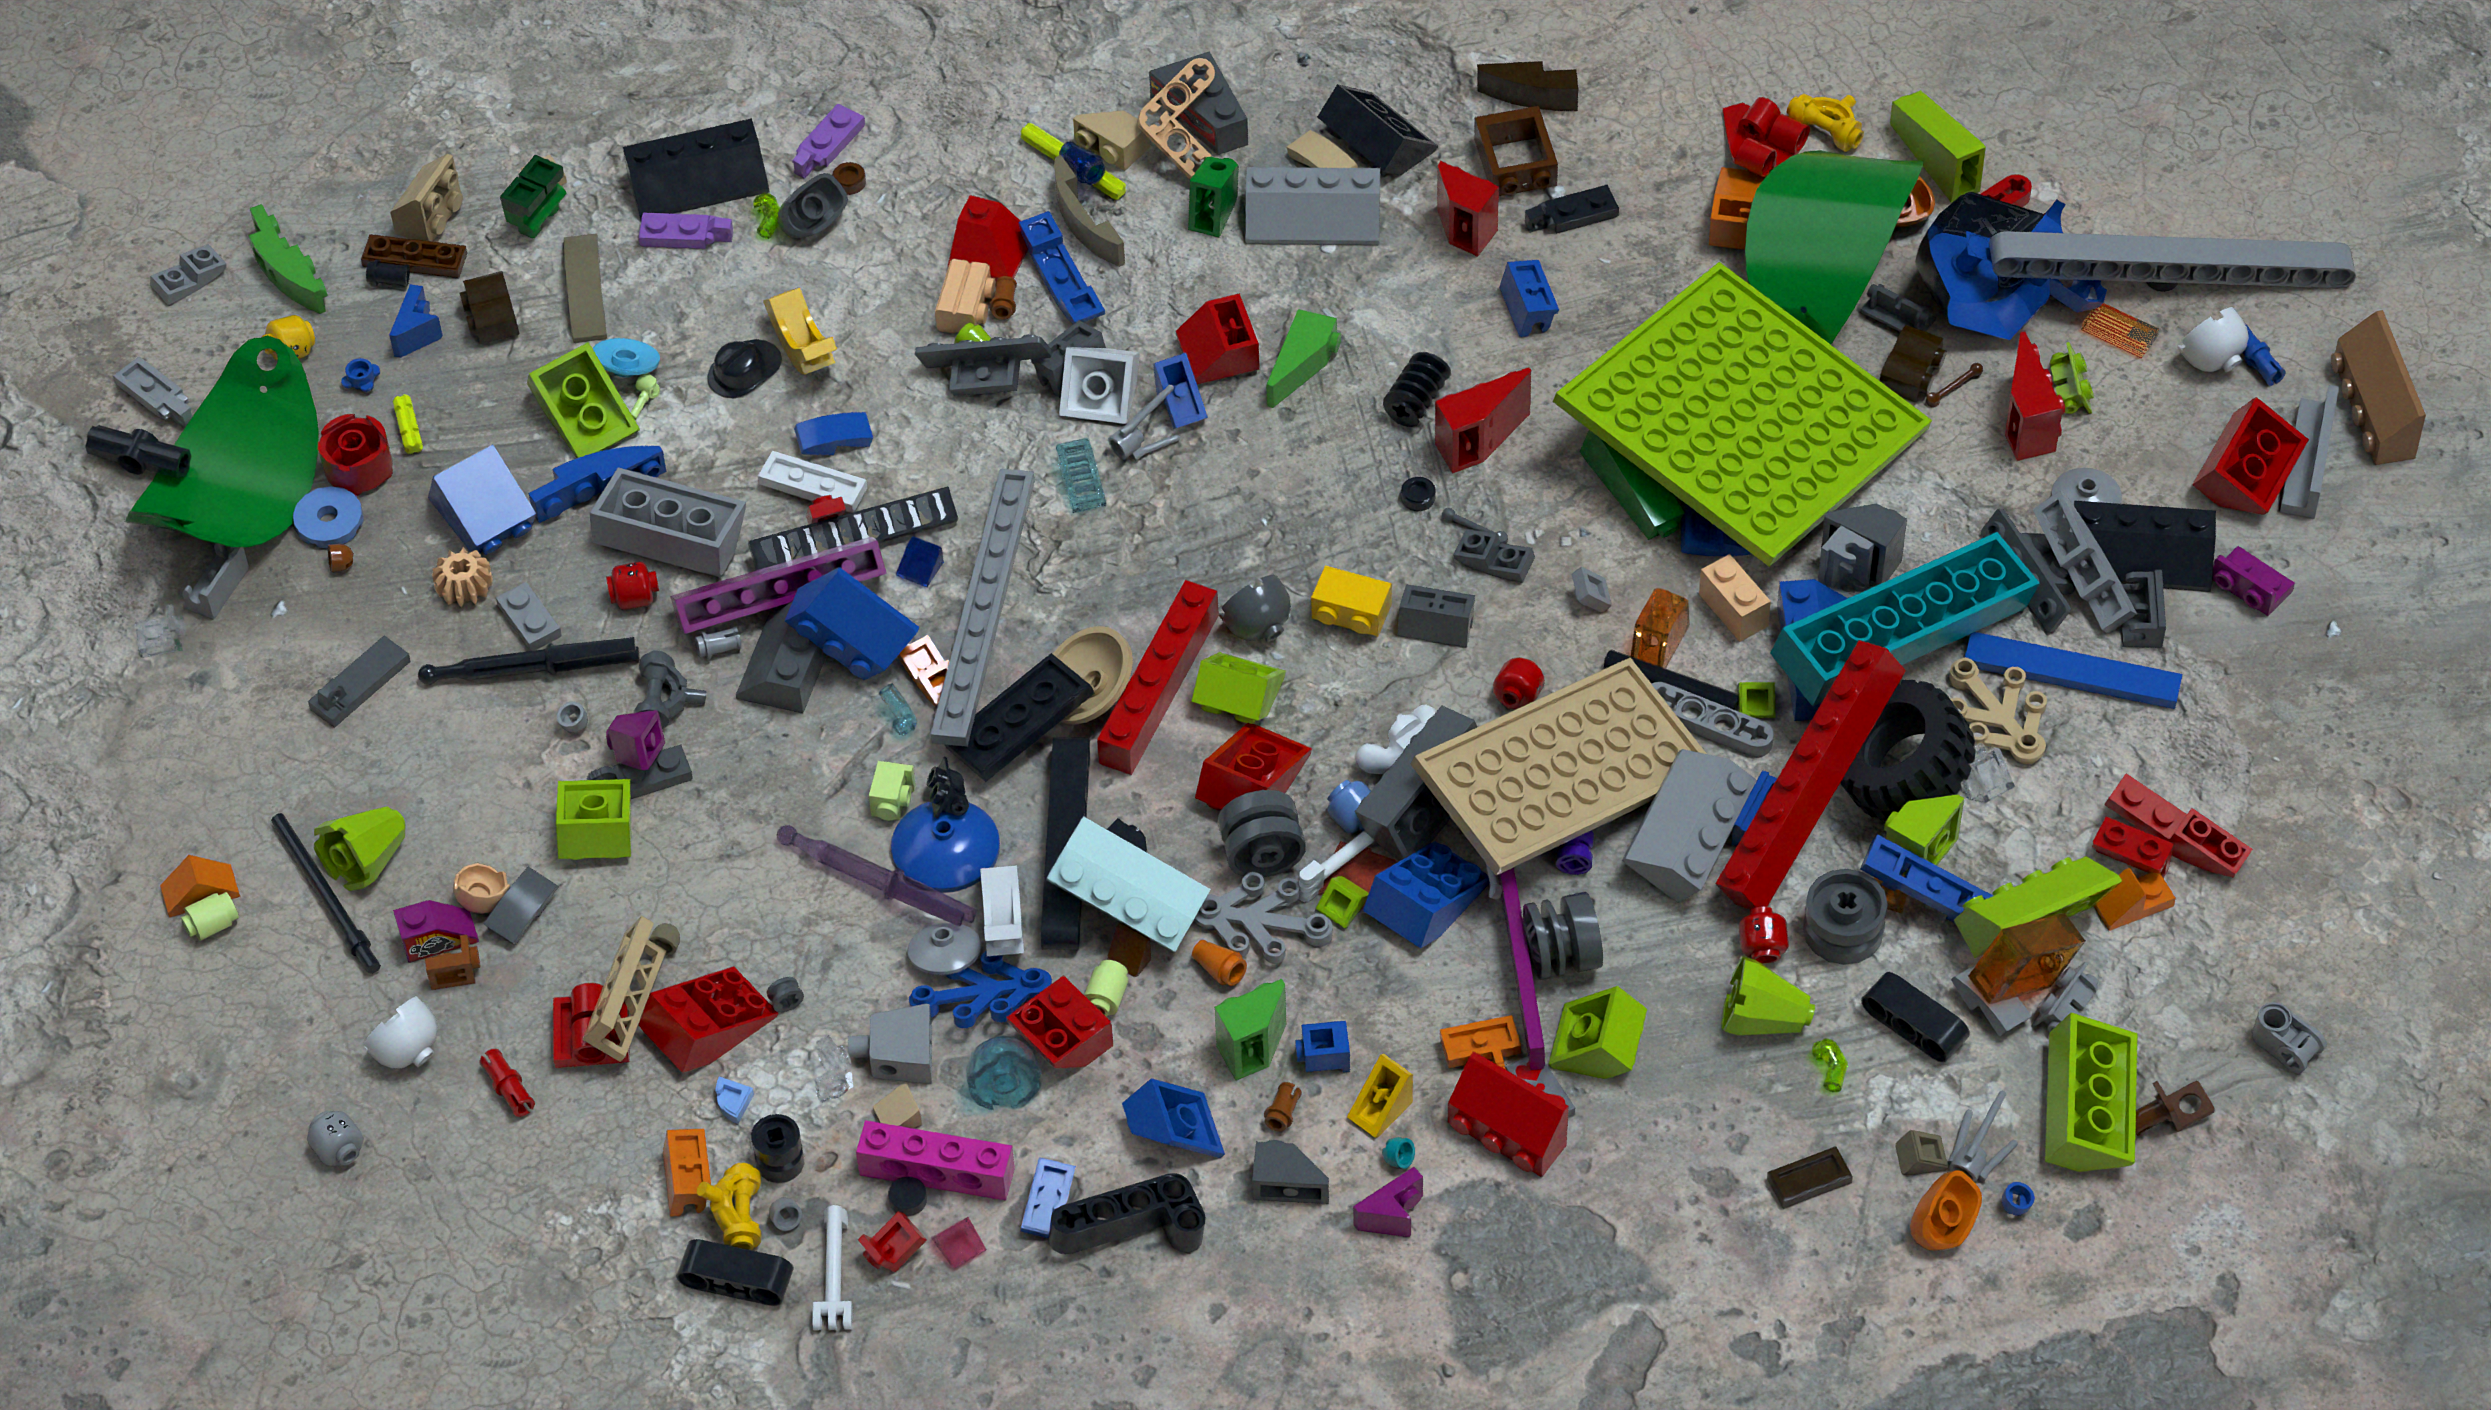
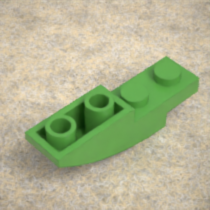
M262 204L250 208L257 233L248 236L254 258L261 270L281 292L293 301L319 314L326 312L323 298L327 297L328 294L322 279H315L313 274H316V270L309 255L303 256L298 244L290 247L285 237L279 238L278 234L281 231L274 214L268 216Z

